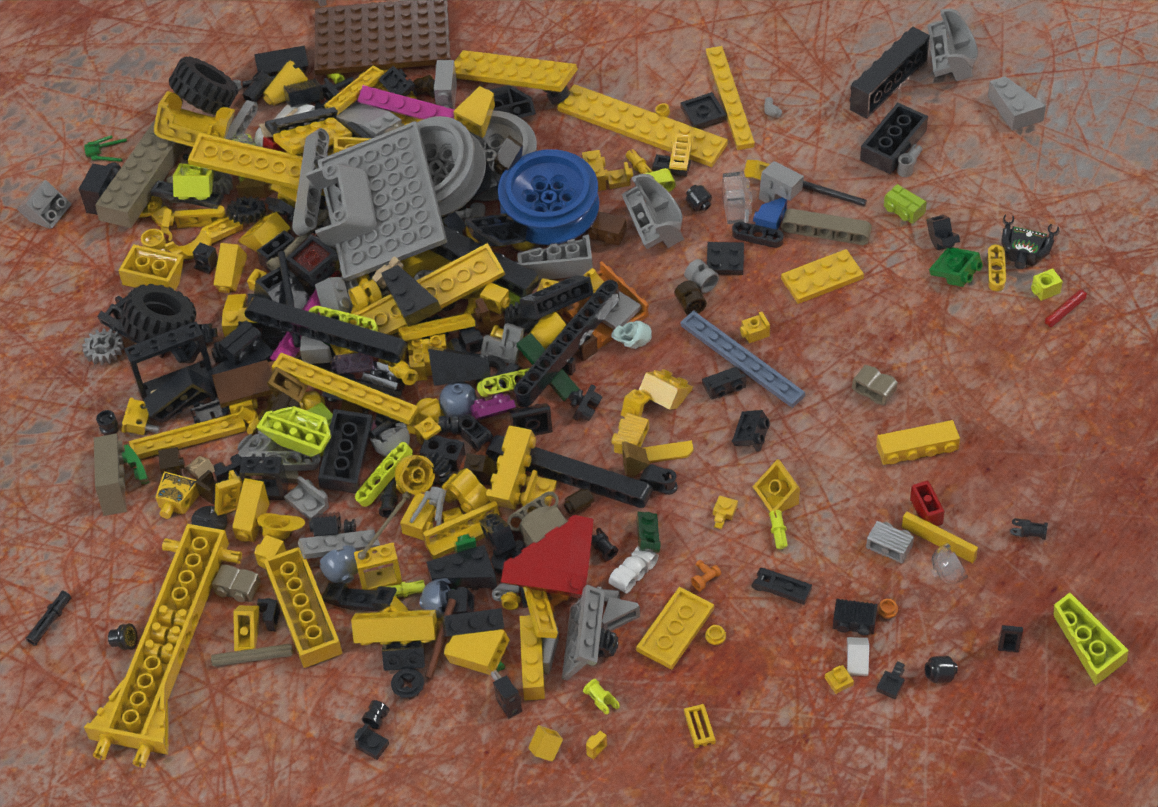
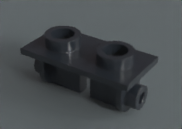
M216 397L211 400L212 402L207 404L200 403L199 406L190 410L192 415L196 414V416H193L196 424L212 420L210 415L212 412H214L215 418L228 415L230 408L229 406L221 408L219 399Z

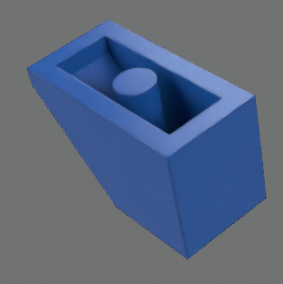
M782 197L762 204L759 211L754 213L753 222H755V225L778 230L784 213L787 210L788 200Z

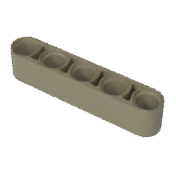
M787 209L784 213L781 229L792 234L865 245L869 242L872 225L864 220Z

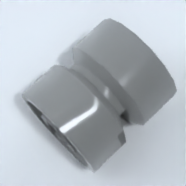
M701 259L691 262L684 273L685 278L694 281L702 293L710 292L719 281V275Z

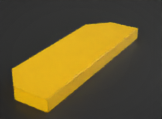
M692 440L642 447L646 449L649 463L688 458L694 451Z

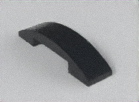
M329 582L322 595V599L331 605L350 610L378 611L390 606L397 589L395 587L378 586L377 590L349 589L346 584Z

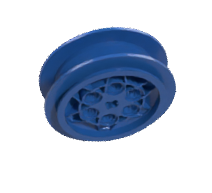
M548 149L523 155L509 171L505 170L498 184L501 214L507 213L515 221L526 225L527 235L525 241L530 243L551 245L575 239L590 228L598 215L599 196L596 174L584 159L567 151Z

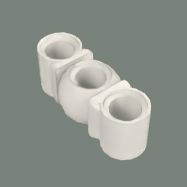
M637 547L632 556L626 558L623 564L612 572L608 583L626 594L629 593L633 586H635L636 581H640L645 573L655 566L659 555L652 550L639 551Z

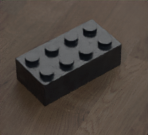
M897 102L861 145L860 161L891 175L898 166L899 156L908 153L912 145L916 144L927 131L928 116Z
M334 409L329 428L331 438L325 446L318 476L319 488L357 493L370 441L369 432L372 431L373 427L372 415Z

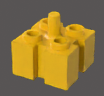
M445 334L431 335L430 339L424 340L423 338L408 340L410 369L417 371V381L427 380V376L432 375L428 345L446 349Z

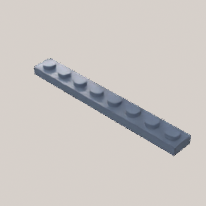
M692 311L681 321V327L731 364L737 366L738 369L791 408L805 397V392L695 311Z

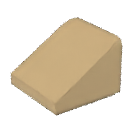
M198 456L186 466V470L197 479L207 470H210L212 473L215 471L210 460L202 456Z

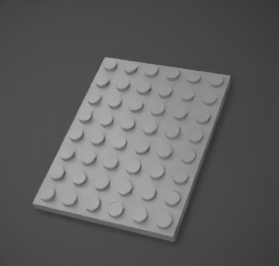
M416 121L317 160L319 168L332 163L361 168L367 173L377 221L376 227L371 232L336 244L342 276L346 282L382 268L384 264L388 266L394 256L401 261L447 243L419 126ZM339 183L323 188L330 221L333 212L343 207Z

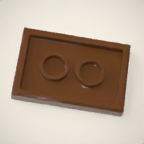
M267 360L212 375L221 408L273 393L267 385L271 376Z

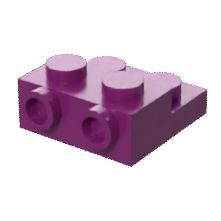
M503 393L493 395V399L485 401V398L475 400L474 404L471 405L472 416L478 421L507 413L516 407L514 400H510V396H504Z

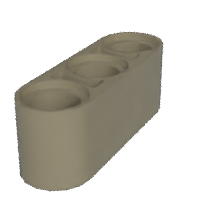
M546 492L511 514L507 520L511 531L514 533L519 532V527L514 528L510 524L513 518H519L522 521L528 515L527 511L531 507L554 508L558 506V496L554 492ZM551 496L555 499V504L547 506L544 503V499Z

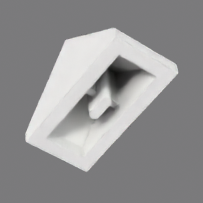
M847 637V672L852 676H868V638Z

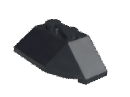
M506 85L490 90L494 93L495 107L493 111L507 112L519 118L536 114L532 97L513 86Z
M507 213L465 219L464 222L471 236L481 245L488 243L489 246H504L522 243L526 240L527 226L515 221Z

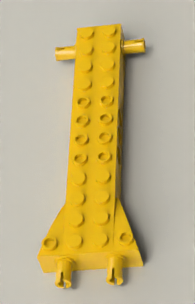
M187 524L181 541L164 539L165 542L162 544V550L176 553L126 677L108 697L109 701L107 704L97 710V716L92 722H88L84 726L88 738L98 741L93 752L95 758L100 760L102 756L101 760H105L111 744L138 749L132 763L137 767H140V764H142L141 768L146 767L151 752L168 755L169 696L221 563L226 561L240 564L239 560L242 559L241 551L227 550L229 542L225 530Z

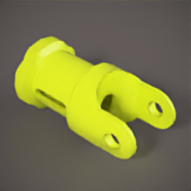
M593 679L584 687L583 692L587 695L589 694L595 701V705L604 714H609L607 704H611L613 708L619 709V702L609 691H605L599 685L598 680Z

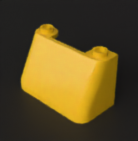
M167 91L159 102L154 123L155 135L159 138L191 147L194 146L199 133L226 139L235 113V109L222 107L217 111L214 118L182 109L183 100L178 94Z

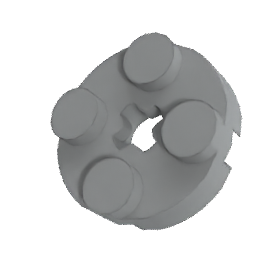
M258 430V434L254 436L249 434L242 439L237 448L239 450L238 454L242 458L252 451H272L277 446V443Z

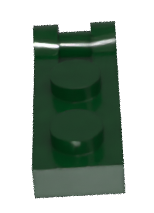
M638 511L636 516L639 551H646L647 549L659 553L661 541L659 540L657 514Z

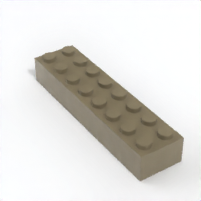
M154 120L96 203L99 221L132 228L151 200L152 188L158 180L163 181L187 145L157 137L154 133Z

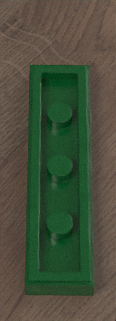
M532 333L516 344L517 348L532 365L545 351V348ZM563 369L549 383L564 402L569 399V394L572 391L577 392L579 390Z

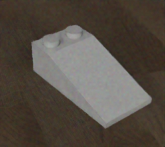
M353 102L336 116V120L346 127V123L353 122L371 138L382 135L387 128L394 127V124H401V119L390 111L358 102Z

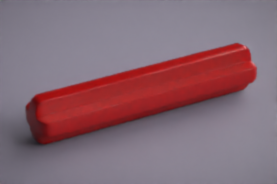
M1082 289L1078 290L1045 318V324L1053 327L1087 298V293Z

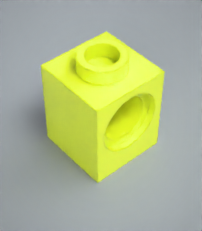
M1050 269L1033 276L1031 289L1034 295H1037L1042 301L1060 294L1063 281L1054 269Z

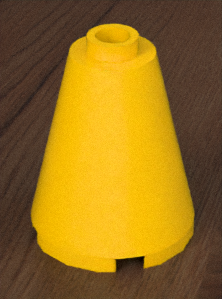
M291 60L284 65L263 92L265 95L263 99L268 105L272 104L275 106L286 101L284 85L297 84L298 82L308 80L299 67L296 69L293 67L295 63Z
M556 312L543 316L530 333L546 350L567 325Z

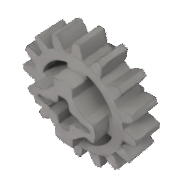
M103 328L102 332L95 330L96 334L90 333V338L84 339L85 344H82L83 353L89 362L93 361L95 365L98 362L103 365L105 361L110 364L111 359L117 360L116 355H122L121 350L124 349L122 337L119 336L118 332L114 333L112 329L106 332L105 328Z

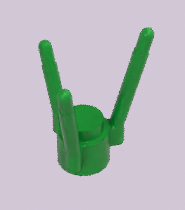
M110 135L93 142H88V144L84 145L87 158L91 157L92 161L122 162L123 159L98 155L101 154L102 147L123 143L127 139L102 143L112 139L113 136Z

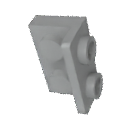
M301 476L297 478L298 485L284 496L288 504L309 520H312L318 513L321 514L329 508L327 494L323 490L315 488L310 480H305Z

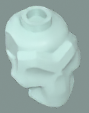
M635 321L628 322L623 327L617 326L611 336L616 341L622 342L624 346L636 349L646 345L651 340L652 331L650 326L644 322Z

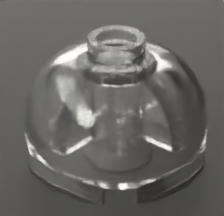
M947 542L933 553L931 559L933 568L930 571L936 580L940 578L946 584H957L967 579L968 575L965 574L966 571L955 552L952 553L951 549H949L951 546Z

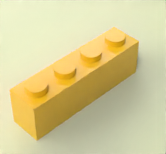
M950 420L877 435L876 447L883 465L896 464L901 461L915 460L926 456L931 457L936 454L951 453L959 450L960 437L954 421Z
M436 610L355 613L351 619L354 643H360V645H370L373 642L390 644L396 641L407 644L419 640L422 643H428L435 640L438 634Z
M531 615L520 616L524 701L545 699L542 637H536Z

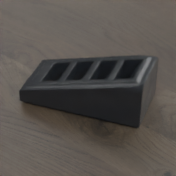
M1002 625L998 637V650L1018 653L1023 635V627Z

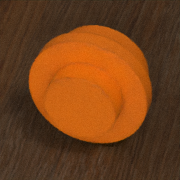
M884 599L878 604L877 611L881 617L891 619L897 615L898 605L892 599Z

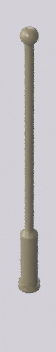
M405 492L403 494V499L400 501V503L397 505L394 511L390 514V516L387 518V520L384 522V524L381 526L378 532L374 535V537L371 539V541L368 543L365 549L358 553L359 559H365L367 551L374 544V542L377 540V538L380 536V534L383 532V530L386 528V526L389 524V522L392 520L395 514L399 511V509L402 507L405 501L409 500L413 494H410L408 492Z

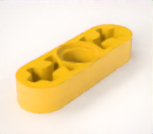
M995 244L988 248L987 253L988 286L993 291H1002L1006 284L1005 250L1002 246ZM997 265L1000 266L1002 269L994 270L992 269V266ZM995 277H999V278H998V282H999V283H996Z

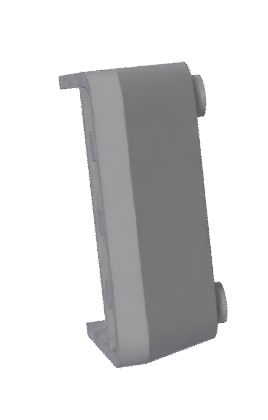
M332 163L305 173V176L317 190L339 183L343 207L333 212L331 225L315 230V233L325 245L330 247L374 230L377 221L368 175L363 169Z

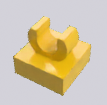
M839 665L825 674V679L835 694L854 685V680L843 665Z

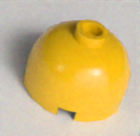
M408 455L402 458L395 468L397 485L403 491L414 495L428 491L435 479L432 469L434 467L433 463L421 455Z

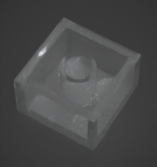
M744 171L722 173V198L727 224L749 222V215L752 214V207L749 204L752 202V194L748 191L750 189L749 179L745 178Z

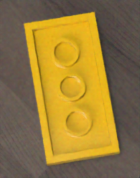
M327 118L324 121L313 122L309 125L298 126L295 129L283 130L280 133L273 134V141L293 156L304 152L306 137L319 128L327 131L329 145L333 144L334 136L352 137V132L335 118Z
M847 249L781 274V280L798 304L864 279V273Z
M679 587L637 645L636 651L672 670L713 612L714 604Z

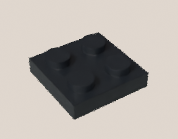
M712 92L680 102L682 111L694 128L700 129L726 120V113Z
M708 242V267L713 269L718 275H743L744 242Z

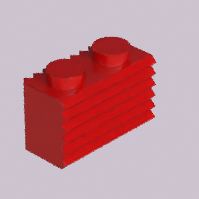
M927 480L912 485L910 501H912L911 504L915 507L919 518L935 526L942 525L945 511L930 482Z

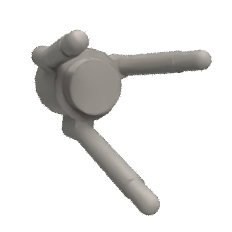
M431 487L430 492L426 491L410 522H414L426 501L430 500L429 504L437 506L435 513L436 526L441 525L446 490L439 487Z

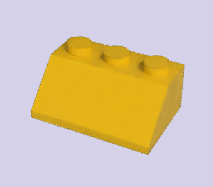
M133 244L118 270L122 285L136 288L140 285L154 284L156 286L164 285V287H171L176 290L180 283L184 256Z

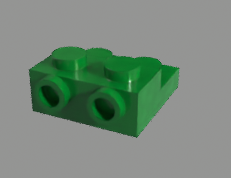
M950 247L930 267L929 272L930 275L946 278L948 284L964 287L966 283L972 281L976 271H981L983 262L979 252Z

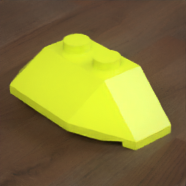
M295 406L273 412L267 411L256 427L278 445L310 457L322 453L331 438L326 417Z

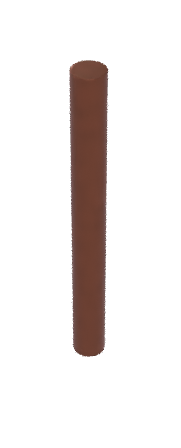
M448 599L444 616L453 614L456 600ZM442 622L425 674V678L433 679L445 640Z

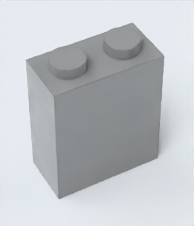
M437 60L434 84L436 105L455 110L457 80L454 60Z

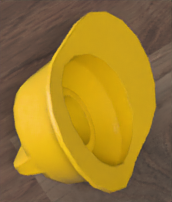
M436 398L421 399L416 405L418 406V412L410 425L406 424L409 433L416 435L415 426L429 416L439 424V416H445L439 401Z
M265 513L257 518V522L262 526L263 537L268 535L279 540L288 538L291 531L298 530L305 525L304 519L298 516Z

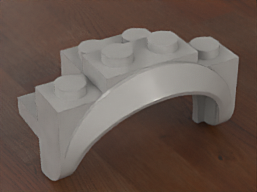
M942 9L940 12L943 20L928 24L935 77L953 72L956 81L972 77V69L978 57V48L974 36L958 11Z
M639 174L632 177L636 186L624 192L622 197L646 249L661 241H664L669 248L684 240L680 231L683 219L682 212L671 194L650 174Z

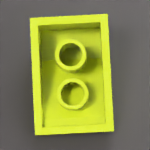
M180 163L173 174V196L181 200L189 199V197H196L198 200L207 199L212 193L215 170Z

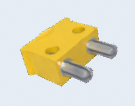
M132 397L129 398L122 422L123 433L129 432L145 435L146 431L159 432V426L148 424L150 417L144 401L134 400Z

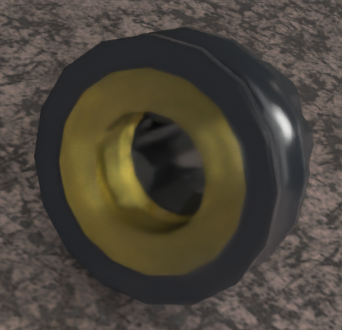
M121 624L117 629H112L108 633V642L111 647H119L125 651L127 649L132 650L137 645L138 635L133 624Z

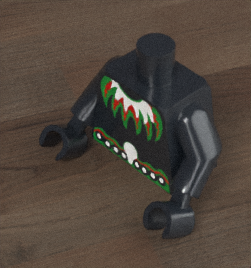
M1006 214L1004 215L1003 223L1005 228L1002 231L1001 244L1005 252L1009 254V260L1015 262L1014 266L1017 269H1024L1026 265L1034 266L1037 261L1050 254L1055 241L1054 236H1057L1060 232L1059 227H1057L1055 232H1051L1053 225L1050 224L1048 226V237L1045 233L1013 226L1010 229L1014 222V216L1012 215L1011 222H1007L1005 220Z

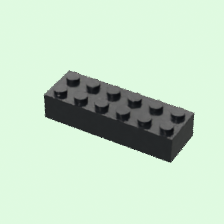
M915 27L904 32L902 37L895 41L892 47L885 51L877 61H874L872 66L865 70L860 78L853 81L850 87V110L866 119L870 117L927 61L930 35Z

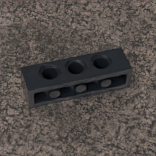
M575 275L519 299L523 317L539 319L592 296L594 293L591 278Z

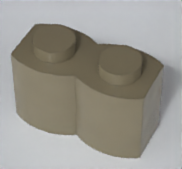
M864 365L853 379L852 389L863 396L869 397L872 401L885 406L897 391L898 382L890 375L881 374L877 368Z
M221 565L212 586L214 592L220 597H234L239 602H251L261 581L259 575L255 572L238 569L230 565Z

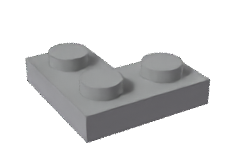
M507 323L504 325L502 340L489 335L484 336L481 354L498 356L506 363L514 362L517 364L520 350L516 344L523 339L525 328Z

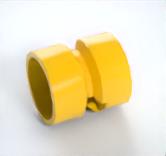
M149 229L142 234V246L169 252V250L164 248L166 240L161 230Z
M373 279L363 283L362 287L358 285L348 290L350 300L357 311L382 299L381 291Z

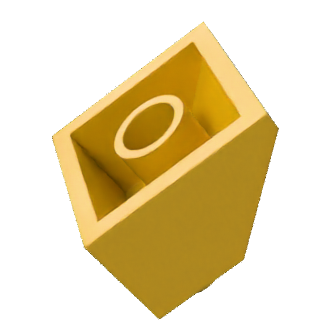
M277 212L262 217L238 241L257 252L256 250L285 230L287 232L290 227Z

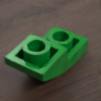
M128 444L124 445L125 451L122 452L124 463H128L129 467L133 468L136 480L139 479L141 484L149 483L148 475L141 460Z
M469 534L458 536V540L454 541L455 553L476 547L475 537H470Z

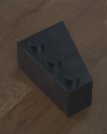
M428 345L434 386L491 377L487 355Z
M485 545L426 562L430 581L447 578L451 582V584H448L450 590L458 587L472 588V590H479V588H491V590H494L497 587L496 576Z

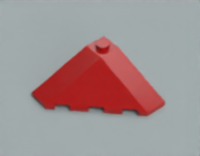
M573 515L567 519L568 522L561 527L557 526L546 533L545 537L539 542H533L521 550L522 553L514 559L510 558L504 562L500 583L581 598L588 577L594 519Z

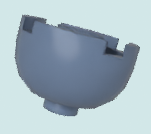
M466 382L450 383L441 391L439 403L445 416L459 415L460 419L464 415H472L471 405L477 400V396L472 386Z
M342 546L344 550L338 552L337 549H334L321 558V565L319 567L325 578L333 583L344 584L354 579L358 569L354 556L356 549L353 546Z
M447 578L429 582L424 587L420 597L421 608L424 610H436L437 618L444 616L448 603V591H450L448 584H451V582Z

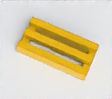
M704 704L685 708L684 715L694 747L699 748V745L707 746V743H711V745L716 744ZM701 710L702 717L709 737L705 738L704 731L697 711ZM690 712L693 713V716H694V719H695V722H696V725H697V728H698V732H699V735H700V738H701V739H699V740H698V738H697V735H696V732H695V729H694V726H693V723H692V719H691V716H690Z

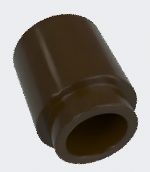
M580 489L565 498L564 508L569 514L576 515L591 507V504L594 503L593 495L588 489Z

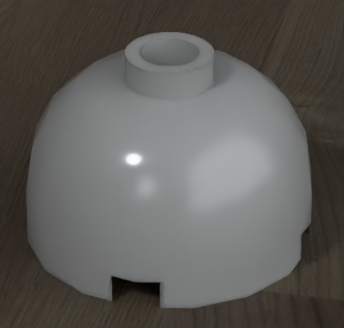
M396 423L395 428L390 429L389 427L374 439H370L375 451L386 457L401 442H406L409 445L410 435L405 423Z

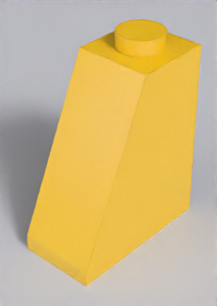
M479 86L453 111L454 119L462 123L468 131L483 138L495 107L494 93Z
M220 244L214 286L219 292L230 293V291L236 292L247 260V254L237 244Z
M244 479L232 527L235 538L240 541H255L261 527L257 522V518L265 514L270 505L263 481Z
M504 630L455 635L446 644L444 655L451 664L491 675V672L496 670L510 640Z

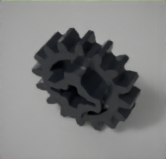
M243 196L236 198L237 201L232 200L231 204L227 205L229 220H233L234 223L239 221L241 225L244 222L247 224L256 223V219L261 220L266 212L264 201L259 200V197L254 199L253 196L249 198Z

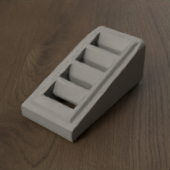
M559 632L556 639L542 637L545 674L550 673L559 640Z

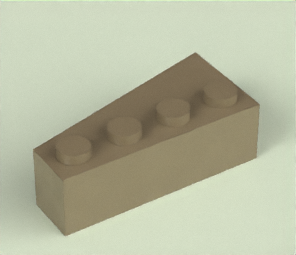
M117 434L94 438L95 489L103 516L127 512L125 470L123 466L125 463L121 453L124 452L122 440H118Z

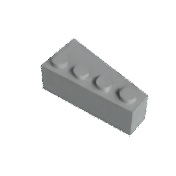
M585 235L583 239L576 241L575 239L568 240L567 243L557 245V243L551 244L543 250L536 248L517 253L518 263L527 269L534 270L538 274V280H542V278H567L575 275L583 276L593 268L589 235Z

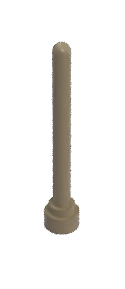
M328 208L318 216L315 229L303 236H298L284 250L286 257L329 217ZM278 257L271 258L266 263L271 271L280 267Z

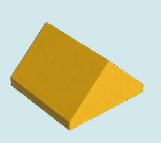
M779 459L752 486L769 511H774V515H776V510L783 512L799 504L800 488Z

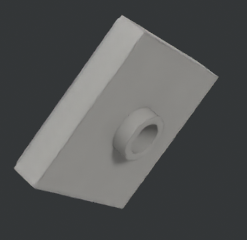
M620 291L619 302L602 321V323L612 329L619 325L623 327L641 310L639 303Z

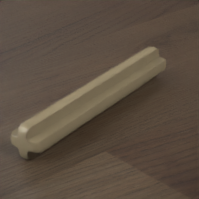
M291 644L213 654L211 656V663L216 667L292 656L293 648Z

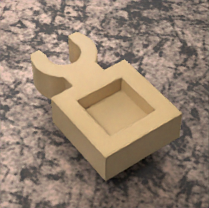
M394 256L388 266L384 264L382 268L376 271L372 279L384 289L386 284L381 273L396 265H399L401 268L404 265Z

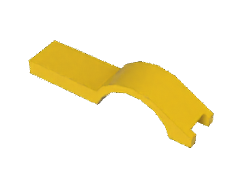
M227 216L203 227L200 234L191 243L178 246L172 241L165 244L164 248L171 253L183 255L184 259H193L192 252L200 242L211 246L212 243L243 230V224L241 225L239 221L234 223Z

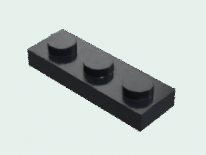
M502 608L441 617L444 637L504 629Z

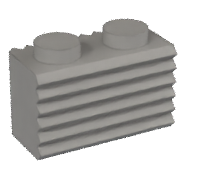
M877 521L867 537L866 548L903 563L913 547L914 536L907 530L894 528L888 522L882 523Z

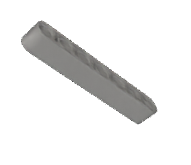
M323 128L314 131L305 139L292 223L293 231L299 236L305 235L317 226L322 189L317 190L305 176V173L318 169L317 160L327 157L329 135Z

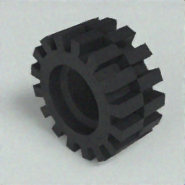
M515 302V305L510 304L505 311V324L509 323L525 328L524 334L525 332L529 334L538 323V319L523 317L521 305L518 302Z

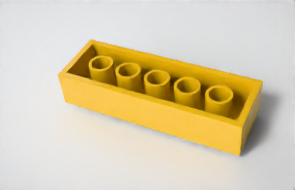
M297 547L263 559L267 575L303 668L343 654L340 641L307 559L303 558L300 548Z

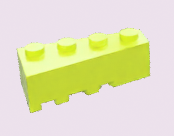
M1071 593L1054 604V617L1095 686L1127 662L1128 649Z

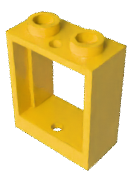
M394 543L370 548L363 560L358 558V553L363 550L354 552L362 590H377L378 586L386 587L401 584L402 578ZM393 563V566H389V567H385V568H381V569H377V570H373V571H369V572H365V573H364V571H363V570H366V569H370V568H374V567H378V566H382V565H386V564Z

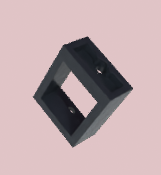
M242 457L240 468L242 483L245 478L252 479L251 476H275L276 480H253L264 482L269 500H285L284 496L287 495L288 481L282 457Z

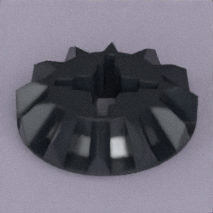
M411 668L398 671L391 680V688L394 694L398 695L401 699L403 697L411 699L415 695L418 696L424 687L422 674ZM403 680L407 683H411L412 688H409L408 686L404 687Z

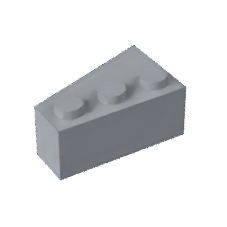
M1004 76L990 81L988 97L1012 131L1044 120L1046 106L1009 78Z

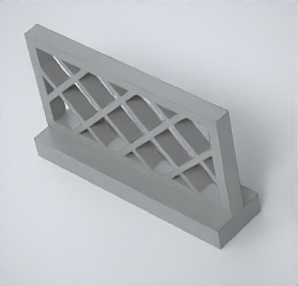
M586 585L583 588L582 598L570 608L562 679L567 681L586 664L594 666L598 660L605 591L590 585Z

